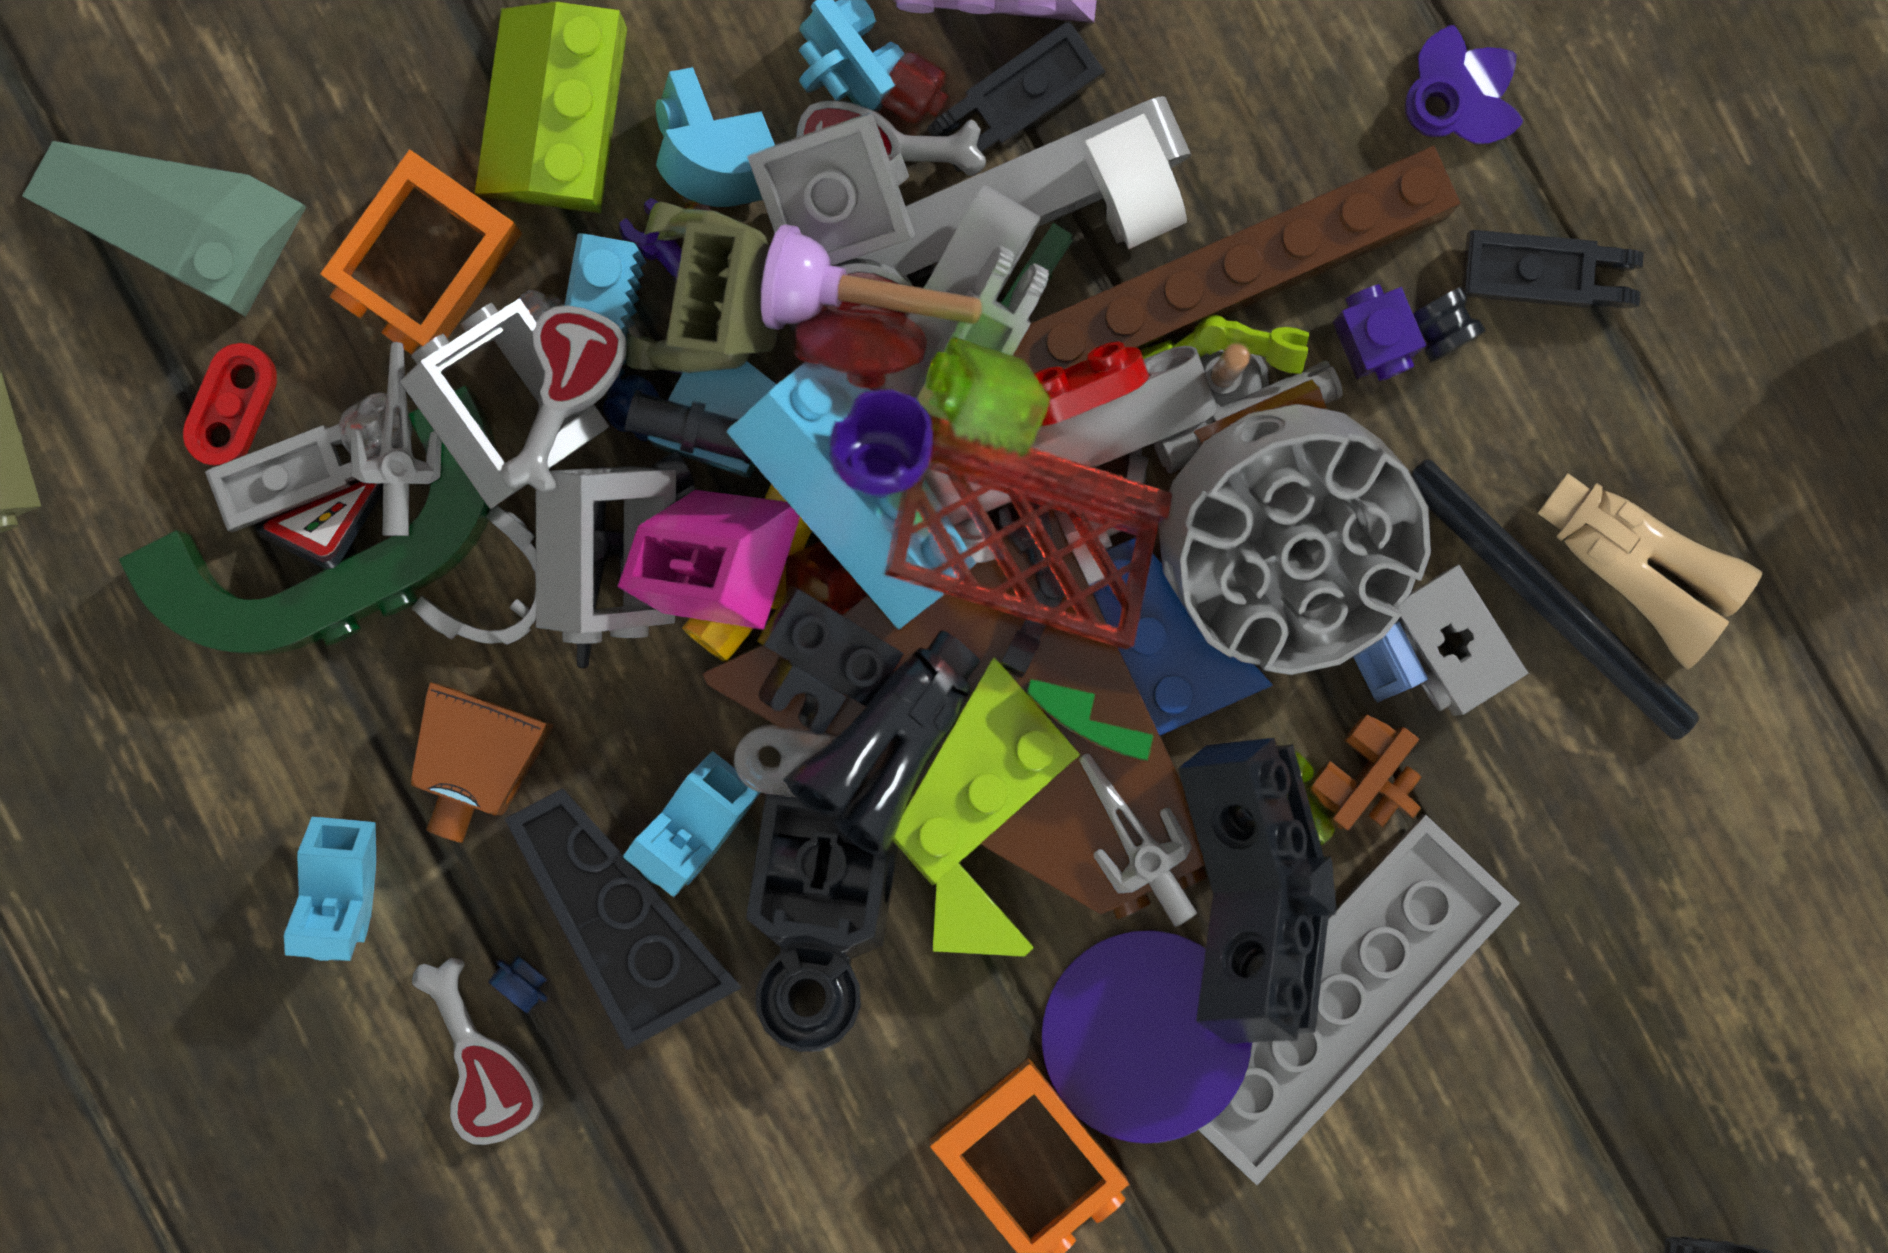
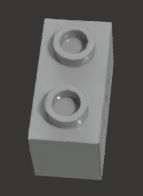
M1460 565L1447 569L1412 591L1398 608L1402 615L1397 622H1400L1428 677V680L1422 682L1421 686L1439 711L1448 708L1453 716L1464 715L1529 674ZM1441 629L1448 635L1458 632L1462 636L1464 642L1456 648L1461 659H1458L1454 654L1442 656L1439 653L1437 647L1445 641L1444 635L1440 631Z

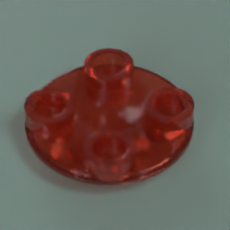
M840 304L839 307L825 306L816 316L807 321L799 322L796 328L795 354L797 358L807 363L822 364L831 369L847 373V380L852 385L860 388L870 389L883 386L886 382L887 374L896 373L921 363L924 360L927 348V339L923 330L911 319L889 309L862 304Z

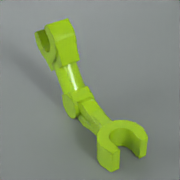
M1211 315L1204 318L1195 327L1194 332L1175 345L1171 340L1151 347H1146L1140 351L1143 359L1171 348L1192 346L1197 349L1201 358L1207 353L1211 355L1219 350L1225 351L1232 344H1241L1247 348L1249 354L1265 357L1271 366L1281 371L1302 374L1308 353V347L1306 346L1309 332L1292 327H1278L1272 330L1271 333L1254 330L1237 321H1226L1221 316Z

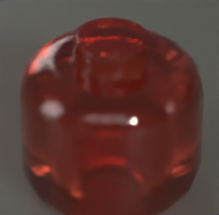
M909 51L903 54L889 73L895 86L882 98L881 105L910 124L922 122L929 113L937 117L949 98V95L943 92L947 82L946 72L917 52Z

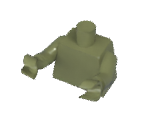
M655 203L650 211L644 235L659 232L657 240L663 241L684 238L667 340L657 342L648 337L641 336L640 339L627 333L625 358L627 366L643 370H666L684 373L737 369L746 363L750 353L771 352L776 345L778 330L767 328L763 323L761 313V289L764 268L770 248L766 236L761 231L716 211L683 209L669 203Z

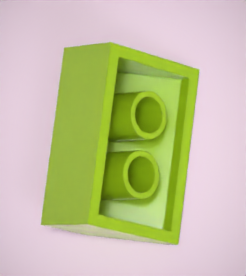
M549 2L501 9L475 195L477 197L601 213L627 27L620 10L563 2Z

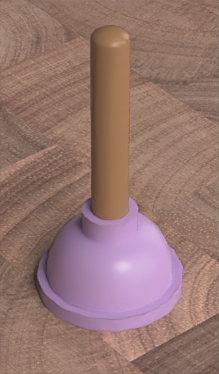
M781 225L775 233L769 248L761 289L762 320L767 328L778 330L782 329L785 324H795L810 320L820 313L824 305L839 307L842 301L969 324L977 323L982 314V304L978 298L849 276L845 268L831 266L830 257L823 246L811 237L802 235L798 226Z

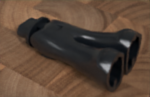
M940 630L927 649L921 647L916 649L912 657L890 676L866 708L836 739L793 768L783 781L787 784L790 791L807 806L823 815H839L833 823L849 841L873 854L875 857H883L897 833L905 807L922 770L957 719L963 699L971 691V686L967 680L980 663L979 658L953 635ZM890 743L887 755L878 770L850 802L863 779Z

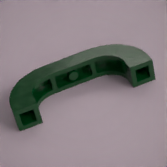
M466 386L455 390L456 396L497 452L492 429L475 393ZM420 409L409 413L408 417L427 453L430 433L435 430ZM442 442L440 478L431 482L425 506L418 517L409 525V536L394 535L340 562L336 567L326 569L274 596L257 600H245L228 592L211 574L193 536L178 530L120 558L119 561L132 587L144 605L160 622L175 633L199 645L220 651L247 655H270L299 649L320 639H323L326 646L338 643L361 630L357 622L358 620L378 610L381 611L383 617H387L415 604L418 600L414 593L415 591L446 575L469 554L488 524L489 520L485 516L491 509Z

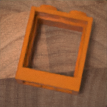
M409 149L320 275L336 286L329 295L330 298L360 319L369 309L387 322L381 334L393 342H401L404 350L412 355L419 345L422 347L441 334H444L446 338L450 336L520 238L522 232L509 218ZM413 188L483 236L481 242L421 325L351 277L354 270Z
M1029 1058L1024 1060L930 1139L931 1149L1017 1253H1065L1076 1242V1239L1071 1234L1090 1217L1096 1223L1103 1221L1126 1200L1121 1193L1129 1185L1124 1173L1078 1117L1067 1107L1059 1094ZM1034 1094L1103 1179L1030 1239L961 1154Z

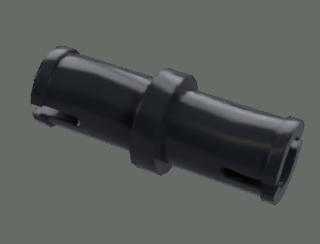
M635 390L626 419L625 431H635L681 444L680 451L693 454L694 449L697 448L751 464L749 457L726 432L739 419L706 411L705 403L693 400L692 405L687 406Z

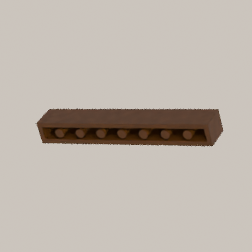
M1431 146L1031 323L984 405L989 420L1021 407L1019 395L1028 386V378L1043 369L1050 367L1066 369L1087 360L1089 352L1110 342H1122L1125 347H1135L1142 350L1146 347L1175 339L1195 330V327L1208 316H1227L1448 218L1461 203L1435 146Z

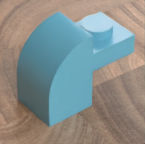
M693 67L670 71L662 99L656 101L657 123L664 136L656 162L662 177L679 194L703 205L730 207L763 200L747 158L753 152L775 145L762 111L713 120Z
M712 751L686 777L664 810L633 841L623 858L639 869L648 881L659 885L675 897L686 884L689 885L711 860L763 790Z
M312 816L297 853L299 897L284 933L285 955L311 957L321 961L332 959L350 961L356 943L365 942L371 918L376 874V822Z

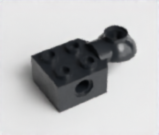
M767 790L746 919L778 944L781 950L780 955L773 959L763 970L755 991L756 1013L765 1032L779 1045L798 1052L821 1051L840 1042L856 1021L861 1007L860 984L851 967V960L883 946L898 846L892 841L883 857H875L873 854L853 844L840 833L837 826L833 823L839 815H823L804 804L794 794ZM808 984L823 986L826 993V1001L821 1011L811 1017L799 1016L795 1009V997L798 991Z

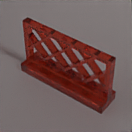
M931 415L932 454L927 469L946 474L961 499L936 513L922 489L925 473L914 486L902 491L884 575L1125 650L1133 647L1158 524L1168 518L1173 494ZM968 482L980 485L982 487L973 491ZM992 489L1008 494L1021 519L998 532L978 500V497ZM1029 501L1042 505V507L1034 511ZM965 505L985 540L959 553L940 519ZM1051 509L1067 513L1081 538L1057 551L1038 518ZM918 510L923 520L914 525ZM1089 521L1102 524V526L1094 530ZM1026 525L1045 559L1020 572L1001 538ZM926 527L929 528L947 559L945 563L932 570L905 562L911 536ZM1111 528L1136 535L1132 561L1118 570L1098 537ZM1085 544L1105 578L1081 591L1061 557ZM989 546L1008 581L994 589L978 585L964 561ZM1048 565L1068 597L1066 601L1054 608L1039 604L1025 578ZM952 568L956 577L943 574L942 572ZM1129 572L1126 585L1121 576ZM1109 584L1122 607L1118 628L1100 623L1085 599ZM1013 587L1017 596L1004 593L1003 591ZM1073 606L1078 615L1065 612L1064 610Z

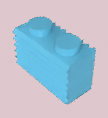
M578 234L564 305L585 308L607 317L620 327L626 337V341L627 333L631 334L628 329L635 325L631 319V316L637 313L633 304L640 300L635 293L642 288L638 282V279L644 276L640 267L646 263L635 243L588 234ZM623 368L620 370L619 377L626 374Z

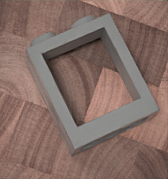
M520 299L499 312L493 303L481 308L460 324L466 333L451 343L444 334H441L422 346L411 355L417 366L400 380V383L490 509L525 485L517 488H510L505 485L500 472V468L504 464L503 460L451 389L442 373L494 340L539 403V394L543 385V374L534 357L531 339L536 322ZM595 405L564 418L548 457V469L580 449L609 427Z
M626 466L549 471L556 482L555 489L545 493L536 489V628L563 631V642L598 643L602 642V631H610L611 637L642 638L649 636V626L675 623V615L663 614L624 590L623 607L593 609V501L624 499L625 566L638 526L676 502V470Z

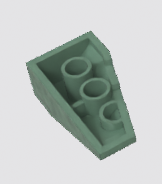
M52 141L22 195L33 203L245 317L306 209L304 204L250 175Z

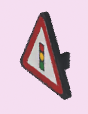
M355 482L351 484V487L261 521L256 525L255 529L259 537L324 569H332L355 551L352 542L383 494V483Z

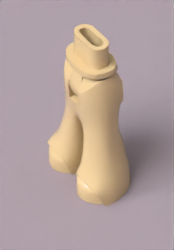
M1567 473L1541 507L1538 514L1560 529L1556 537L1560 541L1565 539V544L1587 567L1624 595L1652 623L1673 657L1689 670L1706 654L1725 630L1729 621L1724 617L1731 616L1744 604L1758 584L1762 571L1739 558L1711 550L1694 542L1663 524L1631 501L1617 494L1602 490L1603 486L1598 483L1589 489ZM1647 561L1661 566L1674 574L1724 617L1673 584L1650 567Z

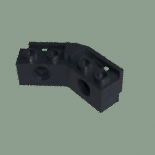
M1275 738L1206 745L1178 768L1213 892L1196 1022L1228 1044L1298 1040V1033H1315L1328 918L1329 915H1335L1336 913L1331 856L1324 857L1293 744L1277 746Z

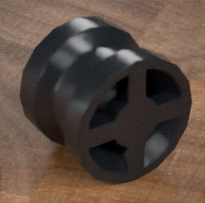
M1462 287L1443 295L1413 313L1420 332L1427 343L1424 353L1430 363L1450 354L1486 332L1481 320L1471 318L1465 307L1467 296Z

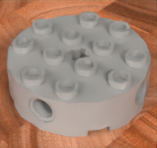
M1299 404L1248 414L1204 441L1174 479L1159 525L1163 573L1207 643L1230 658L1233 656L1241 662L1258 664L1264 671L1289 675L1340 665L1381 640L1401 617L1402 613L1398 608L1411 594L1415 579L1422 580L1431 554L1428 506L1405 465L1380 438L1346 414Z

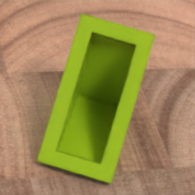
M960 863L937 882L933 951L1024 957L1034 948Z

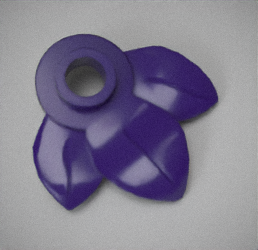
M1454 25L1436 32L1421 48L1418 55L1419 79L1411 86L1406 95L1405 113L1409 123L1415 130L1429 137H1443L1455 133L1476 145L1490 144L1513 134L1522 125L1523 119L1510 104L1500 98L1505 93L1512 79L1517 60L1516 53L1511 50L1492 47L1467 51L1465 42ZM1429 97L1441 98L1446 104V114L1440 117L1429 114L1425 107L1426 99Z

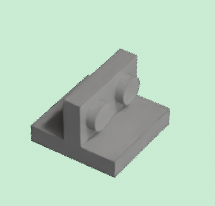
M873 112L753 152L747 156L774 232L776 233L781 225L798 226L802 235L811 237L823 246L830 257L831 266L911 240L915 236L899 189V185L909 177L901 153L888 157Z

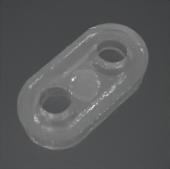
M775 725L759 726L747 733L738 744L734 758L736 772L742 782L755 791L796 797L783 779L793 768L826 747L839 734L824 732L816 735L811 730ZM764 746L776 748L781 755L780 765L775 768L764 767L758 759L759 749Z

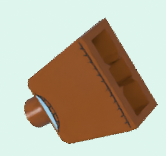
M430 682L411 777L412 786L439 795L426 830L443 838L463 843L475 809L496 816L504 815L551 734L554 724L448 686Z

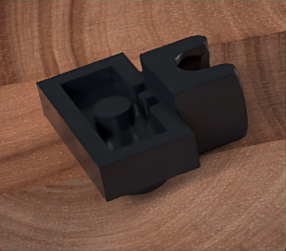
M791 585L757 640L782 656L778 658L761 686L759 699L772 709L782 711L788 706L795 695L805 693V701L799 711L798 720L813 733L820 735L827 730L845 701L846 697L843 694L867 706L890 678L904 653Z

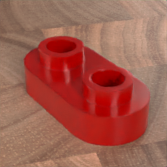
M1110 342L1089 352L1087 360L1066 369L1050 367L1033 374L1028 378V386L1020 393L1019 400L1030 425H1052L1135 391L1148 380L1149 373L1141 351L1138 348L1125 347L1122 342Z
M235 343L222 348L213 357L183 428L185 446L196 460L216 467L245 456L248 453L277 384L275 365L266 353L250 344ZM252 367L255 372L254 383L246 389H239L236 384L237 373L242 368ZM220 425H227L231 434L230 440L222 447H215L211 441L213 430Z

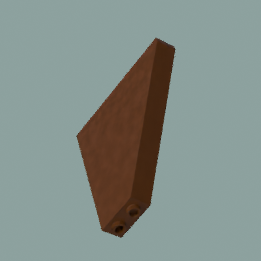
M1052 509L1049 510L1053 539L1049 544L1059 566L1063 568L1069 578V590L1064 598H1062L1058 612L1047 623L1039 639L1041 643L1023 678L1009 671L1007 672L1025 692H1027L1029 681L1033 679L1095 694L1089 720L1152 734L1153 739L1148 761L1136 760L1094 745L1061 726L1043 712L1080 755L980 844L1102 915L1112 910L1116 919H1121L1150 905L1151 901L1147 893L1153 890L1147 883L1134 892L1117 893L1093 857L1094 852L1098 849L1103 850L1121 872L1124 871L1130 862L1106 809L1079 761L1080 757L1086 753L1091 755L1129 809L1159 844L1172 842L1160 816L1162 809L1170 808L1192 845L1186 859L1170 869L1182 889L1206 879L1208 874L1182 782ZM1035 517L1018 526L1028 527L1032 525ZM1000 533V555L986 562H976L945 594L899 630L869 595L835 612L904 653L893 673L912 657L916 649L920 647L927 649L940 630L946 631L957 638L980 660V663L967 680L971 686V691L963 699L958 713L959 716L991 659L995 657L1001 664L1017 630L1021 629L1030 611L1032 596L1039 588L1026 553L1020 555L1008 539ZM764 645L702 673L708 686L818 750L823 749L836 739L866 708L863 704L843 694L846 697L845 701L827 730L820 735L813 733L798 720L799 711L805 701V693L795 695L788 706L782 711L772 709L759 699V690L778 658L782 656ZM950 730L943 738V740L940 742L938 747L935 749L934 753L932 754L924 769L922 770L913 788V791L909 797L908 802L910 801L911 797L916 791L926 771L934 761L944 741L949 735ZM890 743L866 775V778L869 780L885 759ZM1117 810V815L1135 846L1142 844L1141 838L1123 812Z

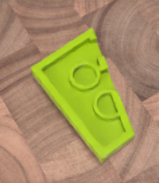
M995 657L989 662L975 690L907 804L893 839L895 844L931 885L937 883L1080 755Z

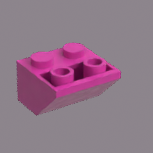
M694 490L638 526L618 587L663 614L764 630L800 516L786 501Z

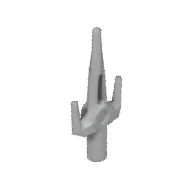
M393 342L391 344L387 403L380 455L367 461L363 432L360 429H353L351 431L352 477L363 483H383V535L409 536V484H429L440 478L442 440L435 431H432L430 433L426 462L413 457L406 390L400 383V380L405 377L404 348L401 342ZM395 407H398L400 410L401 446L399 448L392 446Z
M1086 753L1081 756L1079 761L1106 809L1129 857V864L1121 872L1103 850L1098 849L1094 852L1093 857L1117 893L1134 892L1148 883L1175 927L1197 914V911L1170 870L1186 859L1192 845L1170 808L1162 809L1160 816L1172 842L1159 844L1129 809L1091 755ZM1117 810L1123 812L1141 838L1142 844L1139 846L1133 844L1117 815Z

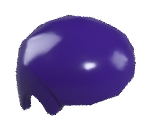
M892 389L867 391L857 395L848 415L841 422L835 421L829 441V456L832 470L851 489L876 498L887 497L911 488L920 480L930 463L932 454L930 414L916 398Z

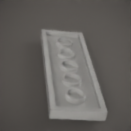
M1421 815L1336 906L1335 915H1329L1315 1033H1298V1040L1252 1042L1249 1066L1238 1092L1229 1105L1209 1124L1199 1129V1131L1248 1178L1258 1185L1520 903L1427 815Z

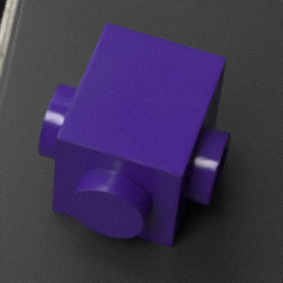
M1377 284L1345 298L1348 309L1341 311L1332 323L1356 380L1376 373L1380 382L1415 367L1411 357L1418 354L1426 347V344L1402 287L1384 293L1381 285Z

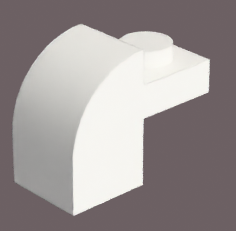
M1145 114L1085 140V161L1107 204L1106 222L1117 244L1125 241L1128 249H1131L1187 223L1184 203L1176 180Z

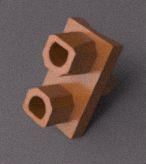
M1367 714L1362 715L1343 741L1369 761L1354 780L1331 761H1327L1307 786V789L1318 802L1330 811L1325 818L1342 830L1344 828L1349 831L1377 794L1382 798L1369 813L1368 817L1381 827H1384L1397 809L1412 819L1421 809L1408 796L1422 778L1416 771L1406 766L1393 784L1388 781L1419 741V738L1405 727L1392 729L1389 725Z

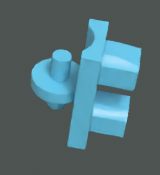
M865 0L814 1L811 5L813 12L799 27L800 32L808 41L800 47L799 52L810 65L799 78V83L806 92L815 91L824 85L835 101H839L847 95L853 103L878 112L894 87L904 79L910 70V60L899 45L893 42H889L873 53L861 36L871 31L876 20L873 10Z

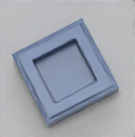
M1400 622L1395 623L1381 640L1353 656L1377 702L1411 689L1428 680Z

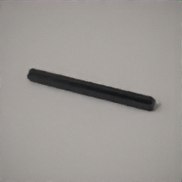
M1426 459L1421 461L1410 472L1428 508L1671 739L1676 740L1686 736L1695 727L1699 720L1698 713L1432 460Z

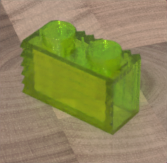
M954 336L950 339L945 353L938 351L935 354L926 378V388L933 392L937 400L938 409L944 412L958 438L965 434L970 442L979 438L982 445L991 442L995 450L1003 446L1007 454L1015 450L1019 457L1029 454L1049 405L1050 396H1047L1044 388L1041 387V384L1038 383L1039 380L1030 371L1031 368L1028 367L1025 360Z

